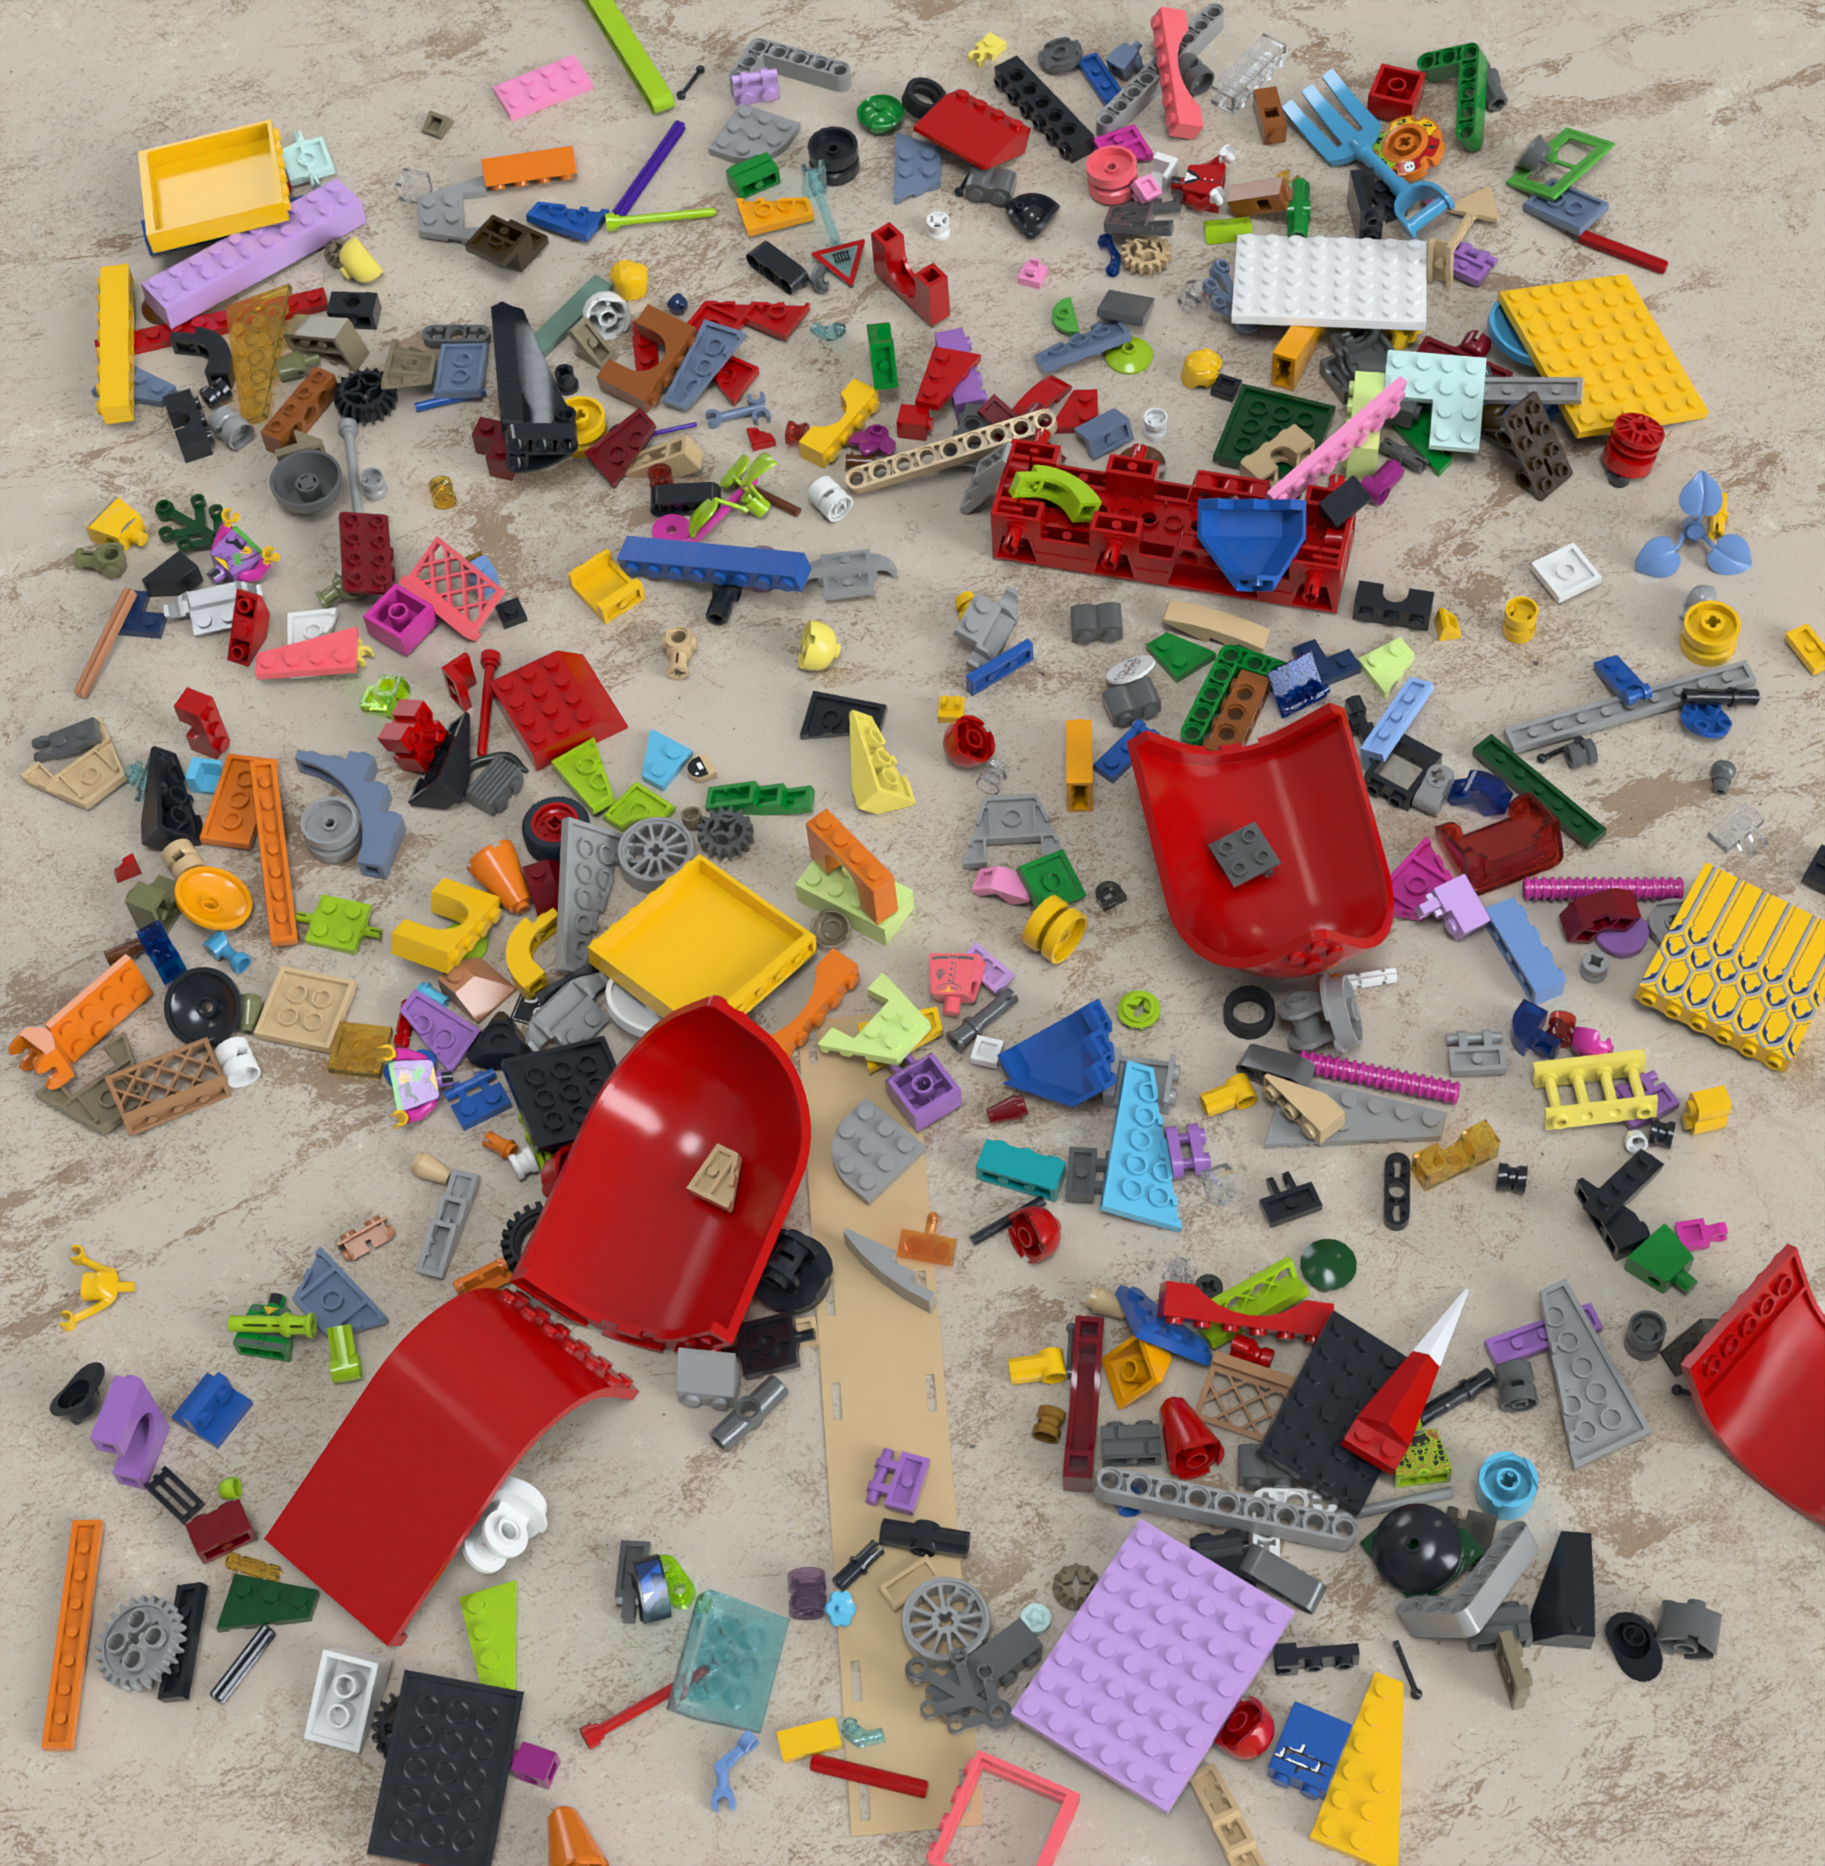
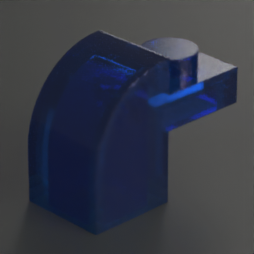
M1470 770L1467 778L1454 780L1446 800L1451 806L1473 804L1486 817L1505 814L1513 793L1495 775L1481 770Z
M159 919L135 931L146 955L164 985L187 971L178 951L173 946Z
M1526 999L1522 1000L1513 1015L1510 1029L1511 1044L1523 1057L1531 1049L1541 1058L1555 1060L1559 1054L1562 1040L1542 1030L1546 1023L1548 1011Z

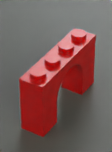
M891 222L871 233L874 272L931 327L950 315L948 276L934 263L914 274L906 258L904 235Z

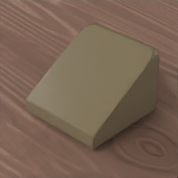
M429 110L422 132L443 139L453 126L454 120Z

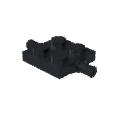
M792 1311L741 1323L738 1330L739 1339L737 1347L722 1349L721 1352L736 1353V1357L742 1362L743 1376L748 1380L801 1367L799 1356L800 1343L816 1340V1332L814 1328L798 1332L795 1314Z

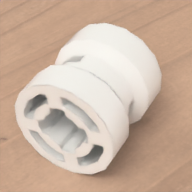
M1151 408L1144 414L1143 435L1148 441L1160 442L1167 436L1168 415L1163 409Z

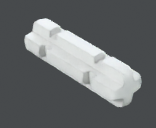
M1395 967L1384 968V971H1381V969L1359 972V975L1355 973L1346 974L1353 989H1357V986L1365 988L1383 985L1382 982L1386 984L1395 983L1398 978Z

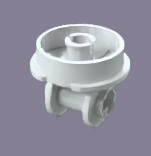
M508 1476L462 1544L463 1555L470 1566L481 1573H494L504 1566L508 1558H514L521 1554L528 1544V1539L534 1537L538 1532L543 1533L547 1528V1518L545 1516L547 1504L542 1494L527 1482Z

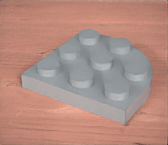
M741 103L708 148L709 155L736 164H740L749 160L754 155H760L768 152L771 158L774 159L785 152L801 131V123Z
M865 1098L839 1124L833 1137L831 1151L834 1169L841 1182L864 1203L870 1206L926 1152V1146L869 1099Z

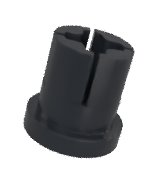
M568 364L558 365L554 373L556 377L555 382L561 395L569 396L576 393L579 389V382L574 375L573 367Z

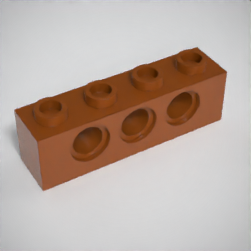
M317 366L312 369L260 431L267 451L275 454L274 450L296 444L297 441L293 430L308 433L334 401L333 391L336 390L337 383L335 374Z
M1241 669L1238 678H1233L1231 682L1229 698L1225 697L1222 701L1220 717H1215L1213 721L1211 737H1206L1203 746H1205L1206 751H1216L1221 745L1242 742L1243 747L1246 746L1270 694L1271 678Z

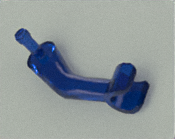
M1105 233L1099 236L1097 243L1100 249L1107 248L1111 260L1105 272L1109 277H1115L1120 271L1121 255L1114 245L1111 234Z

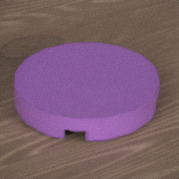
M1641 916L1627 932L1604 930L1595 938V942L1606 954H1613L1617 958L1633 957L1641 953L1647 944L1649 936L1647 922Z

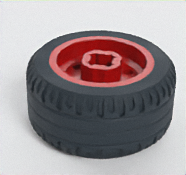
M553 796L538 801L537 804L535 803L526 812L522 823V834L526 848L533 858L537 861L550 859L560 862L562 819L571 817L590 823L587 811L579 802L564 796Z

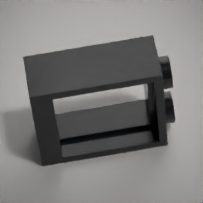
M1403 734L1385 762L1375 759L1364 773L1367 791L1371 795L1383 798L1392 806L1408 812L1412 807L1413 798L1421 786L1427 770L1435 764H1441L1443 754ZM1393 754L1423 769L1408 790L1379 775V772Z

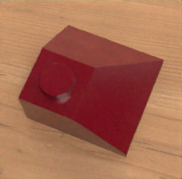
M546 859L523 866L537 917L552 908L558 912L560 862Z

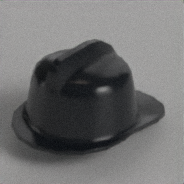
M93 1362L87 1364L74 1375L65 1388L52 1400L49 1410L52 1415L58 1417L65 1416L71 1423L78 1425L97 1410L100 1396L98 1387L105 1375V1367L102 1363Z
M1618 1612L1611 1616L1606 1623L1605 1633L1622 1671L1631 1679L1640 1682L1650 1681L1657 1677L1662 1670L1663 1657L1656 1640V1631L1652 1622L1645 1616L1634 1612Z

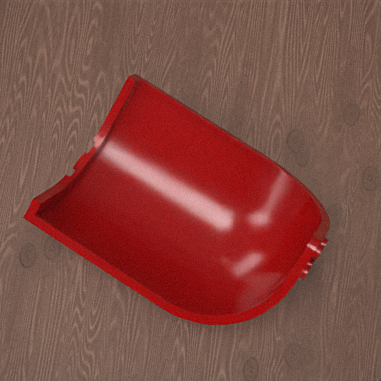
M1329 702L1282 729L1257 738L1258 743L1244 747L1242 742L1221 745L1216 751H1206L1205 746L1184 744L1148 730L1128 740L1129 755L1166 906L1177 932L1195 953L1207 961L1247 974L1273 979H1294L1312 976L1329 970L1376 947L1386 939L1394 917L1392 880L1345 708ZM1255 821L1281 864L1273 868L1274 874L1265 878L1264 875H1258L1234 888L1208 845Z
M719 995L705 997L680 1007L650 1028L618 1063L593 1101L509 1282L576 1324L586 1328L589 1323L602 1329V1336L634 1347L662 1353L665 1348H671L678 1354L679 1348L709 1351L732 1345L801 1183L810 1153L811 1119L806 1093L793 1063L775 1039L758 1024L750 1020L746 1013L736 1010L728 1004L725 998ZM717 1143L738 1153L742 1158L734 1208L731 1213L691 1194L687 1189V1186Z

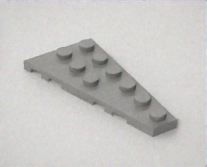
M571 817L562 819L555 964V971L565 974L573 972L584 966L587 962V947L590 944L592 934L597 932L599 926L597 919L599 913L604 910L614 880L613 871L615 864H618V845L623 836L621 833Z
M1309 1080L1305 1087L1326 1093L1346 1112L1344 1126L1319 1145L1313 1138L1309 1139L1303 1133L1301 1126L1295 1120L1288 1119L1282 1107L1276 1103L1265 1142V1149H1274L1275 1146L1300 1148V1145L1315 1144L1319 1147L1362 1145L1363 1142L1388 1144V1141L1405 1140L1407 1143L1441 1141L1447 1112Z
M1563 1279L1540 1290L1539 1298L1572 1468L1575 1471L1650 1435L1652 1430L1568 1281Z

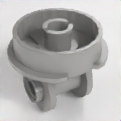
M1327 973L1320 976V991H1298L1292 993L1277 1007L1280 1018L1291 1020L1294 1030L1288 1036V1043L1294 1050H1315L1326 1042L1334 1041L1337 1052L1342 1055L1347 1053L1348 1047L1363 1043L1360 1010L1352 984L1346 975L1331 978ZM1323 1011L1327 1022L1320 1021L1317 1012Z

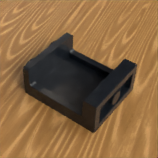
M1373 167L1350 170L1347 205L1356 239L1371 238L1376 240L1382 238L1384 208L1383 206L1372 207L1375 178Z
M1231 1529L1224 1532V1534L1200 1533L1194 1538H1190L1189 1548L1256 1587V1583L1237 1571L1250 1547L1248 1531L1241 1532L1239 1529Z

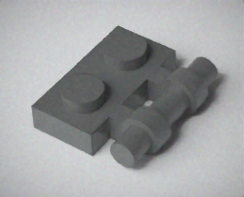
M1069 1147L1066 1201L1094 1203V1193L1102 1194L1104 1180L1098 1181L1095 1180L1096 1171H1103L1105 1179L1109 1150L1106 1151L1104 1159L1097 1158V1148Z

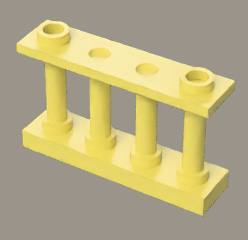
M1644 1049L1533 1062L1532 1081L1534 1089L1545 1087L1550 1107L1545 1108V1130L1657 1117L1658 1096L1657 1094L1645 1096L1639 1075L1642 1072L1645 1073L1646 1056ZM1628 1077L1634 1097L1617 1099L1612 1079ZM1601 1081L1606 1101L1589 1102L1584 1083ZM1573 1084L1578 1104L1562 1106L1557 1086Z

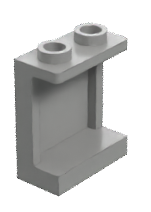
M1114 1047L1115 1061L1111 1063V1072L1116 1074V1083L1103 1090V1107L1117 1109L1123 1069L1128 1060L1154 1068L1159 1096L1157 1100L1159 1113L1169 1115L1170 1105H1175L1177 1089H1172L1173 1081H1179L1180 1065H1175L1176 1055H1170L1169 1061L1121 1056L1120 1047Z

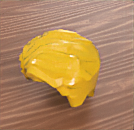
M624 259L613 265L609 277L620 297L627 301L641 299L647 293L648 268L645 265L633 260Z
M1208 348L1190 352L1185 358L1180 375L1184 386L1189 389L1200 385L1205 386L1206 389L1210 388L1216 381L1218 371L1221 369L1223 363L1221 357Z

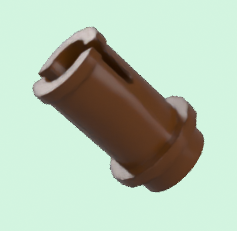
M853 452L846 454L845 469L875 461V455L864 457L862 455H854Z

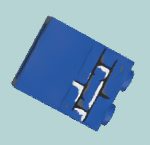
M1295 1701L1269 1763L1267 1777L1271 1778V1781L1280 1787L1288 1788L1291 1786L1300 1790V1793L1308 1799L1317 1800L1319 1798L1324 1800L1352 1731V1724Z

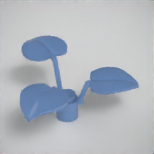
M1700 470L1681 490L1679 495L1680 507L1690 516L1686 517L1682 522L1683 532L1680 533L1677 544L1673 547L1672 540L1667 536H1658L1648 541L1639 552L1635 561V569L1638 572L1656 578H1664L1674 574L1681 562L1680 555L1676 551L1681 547L1684 538L1692 541L1702 538L1713 549L1707 555V563L1712 570L1719 574L1736 575L1751 567L1750 549L1745 539L1737 534L1723 535L1715 545L1704 533V526L1700 520L1703 514L1706 516L1717 514L1723 502L1718 484L1708 473Z

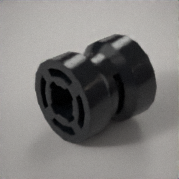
M220 377L212 381V386H205L199 390L202 400L211 410L217 408L222 400L227 401L233 397L230 388Z
M1499 1162L1496 1190L1505 1191L1512 1189L1516 1193L1525 1194L1528 1166L1510 1167L1508 1163Z

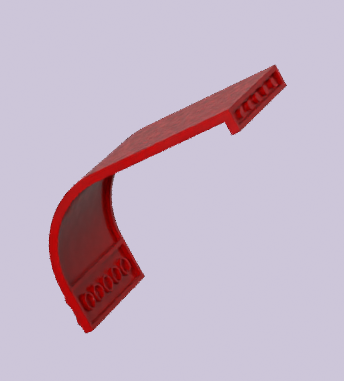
M1787 1243L1773 1257L1769 1265L1756 1276L1754 1282L1746 1291L1739 1295L1737 1301L1720 1317L1709 1333L1703 1336L1701 1342L1694 1350L1686 1355L1680 1365L1698 1413L1710 1433L1731 1459L1756 1483L1779 1501L1804 1517L1825 1527V1315L1813 1296L1797 1247Z
M478 1288L467 1291L449 1300L423 1319L396 1346L380 1366L264 1538L387 1646H402L408 1637L403 1632L509 1474L541 1436L568 1413L591 1400L602 1397L634 1400L639 1392L632 1385L633 1379L622 1372L617 1373L611 1368L613 1364L601 1355L598 1357L591 1352L592 1347L581 1339L575 1340L570 1336L571 1330L559 1322L555 1324L549 1319L551 1317L549 1312L539 1306L535 1308L529 1303L530 1297L519 1290L513 1292L508 1288L503 1290Z

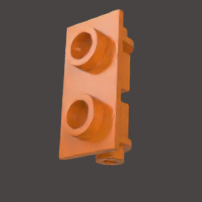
M501 1257L461 1278L458 1277L452 1284L458 1295L478 1288L498 1289L510 1283L512 1274L508 1269L509 1267L505 1259Z

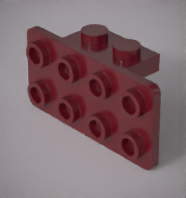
M340 512L339 538L342 590L347 593L384 595L393 586L392 581H394L395 567L391 566L394 549L390 547L388 516L384 514Z

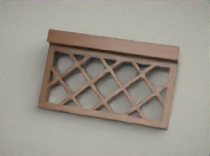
M207 1037L104 1077L129 1137L232 1096L228 1081L221 1070ZM206 1048L207 1054L203 1061L191 1058L194 1051ZM177 1059L181 1060L182 1063L178 1071L166 1068L168 1061ZM188 1063L199 1066L195 1077L183 1073ZM205 1068L215 1071L218 1077L208 1081L200 1079ZM147 1069L157 1071L152 1081L140 1078L142 1072ZM162 1073L174 1076L169 1087L157 1083ZM122 1079L131 1081L126 1091L116 1089L113 1083ZM179 1079L192 1082L190 1087L183 1091L174 1089ZM136 1083L148 1086L143 1097L132 1094ZM154 1089L166 1092L160 1100L154 1101L149 1099ZM128 1099L140 1102L137 1109L125 1113L124 1106Z
M1215 1350L1195 1412L1206 1424L1261 1442L1264 1435L1259 1433L1256 1424L1269 1418L1273 1420L1278 1409L1271 1411L1265 1398L1275 1393L1285 1398L1296 1377ZM1215 1373L1228 1377L1232 1386L1216 1392L1212 1384ZM1233 1379L1238 1380V1381H1241V1382L1235 1384L1234 1381H1233ZM1247 1384L1255 1386L1259 1395L1244 1402L1238 1388ZM1260 1388L1267 1390V1392L1262 1393ZM1211 1389L1213 1395L1207 1397L1209 1390ZM1235 1391L1241 1404L1226 1411L1219 1397ZM1216 1399L1222 1413L1214 1417L1201 1414L1204 1404ZM1262 1400L1268 1414L1253 1420L1247 1406ZM1244 1409L1250 1422L1240 1427L1232 1425L1228 1415ZM1225 1417L1227 1423L1224 1422V1421H1221L1220 1419H1222V1418ZM1250 1427H1253V1429H1254L1255 1432L1250 1431V1430H1247V1429L1250 1428Z

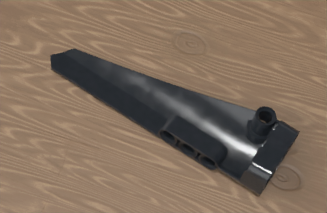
M501 301L491 307L501 435H504L506 467L513 473H528L558 464L578 449L576 410L568 406L562 397L524 310Z

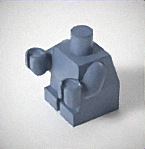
M1136 40L1132 45L1124 42L1115 48L1106 58L1109 71L1126 82L1131 78V74L1134 71L1139 73L1145 67L1142 64V57L1139 53L1142 44Z

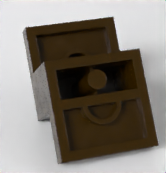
M492 214L465 243V248L467 252L503 269L507 265L522 273L549 241L548 236L512 219L506 221Z

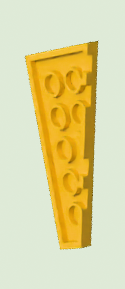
M1376 1671L1372 1677L1309 1841L1369 1866H1398L1404 1683Z

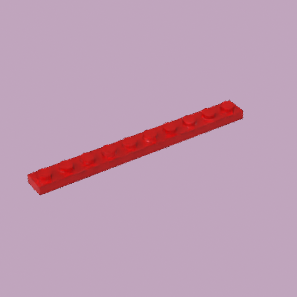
M324 287L196 316L173 329H170L165 323L135 330L134 355L172 347L169 339L172 331L195 333L197 327H203L213 330L219 335L289 320L295 314L311 315L327 311L328 303ZM98 339L94 340L96 349L100 347Z

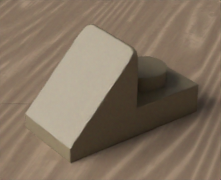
M583 317L567 332L579 347L574 354L598 369H601L608 359H611L616 354L587 317Z
M293 430L297 441L296 444L274 450L278 462L284 457L301 450L326 452L322 439L298 430Z

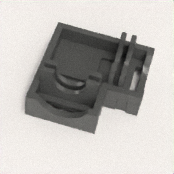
M1357 328L1350 333L1346 332L1341 335L1334 332L1329 335L1328 348L1334 354L1320 360L1319 373L1341 403L1345 405L1348 404V397H1353L1349 396L1350 381H1355V372L1385 373L1387 351L1396 349L1380 329ZM1332 374H1334V375L1336 376V378L1339 380V382L1342 384V386H1340V385L1335 381V379L1333 378Z

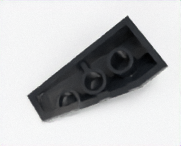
M467 711L450 723L447 728L449 734L440 750L434 755L435 758L428 768L429 771L424 779L420 777L412 790L408 800L410 805L447 810L455 803L460 804L465 799V790L469 783L470 714Z

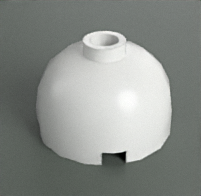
M601 291L593 294L586 301L583 308V317H587L605 340H612L617 338L616 334H620L622 331L625 332L628 329L631 321V312L625 300L617 293Z

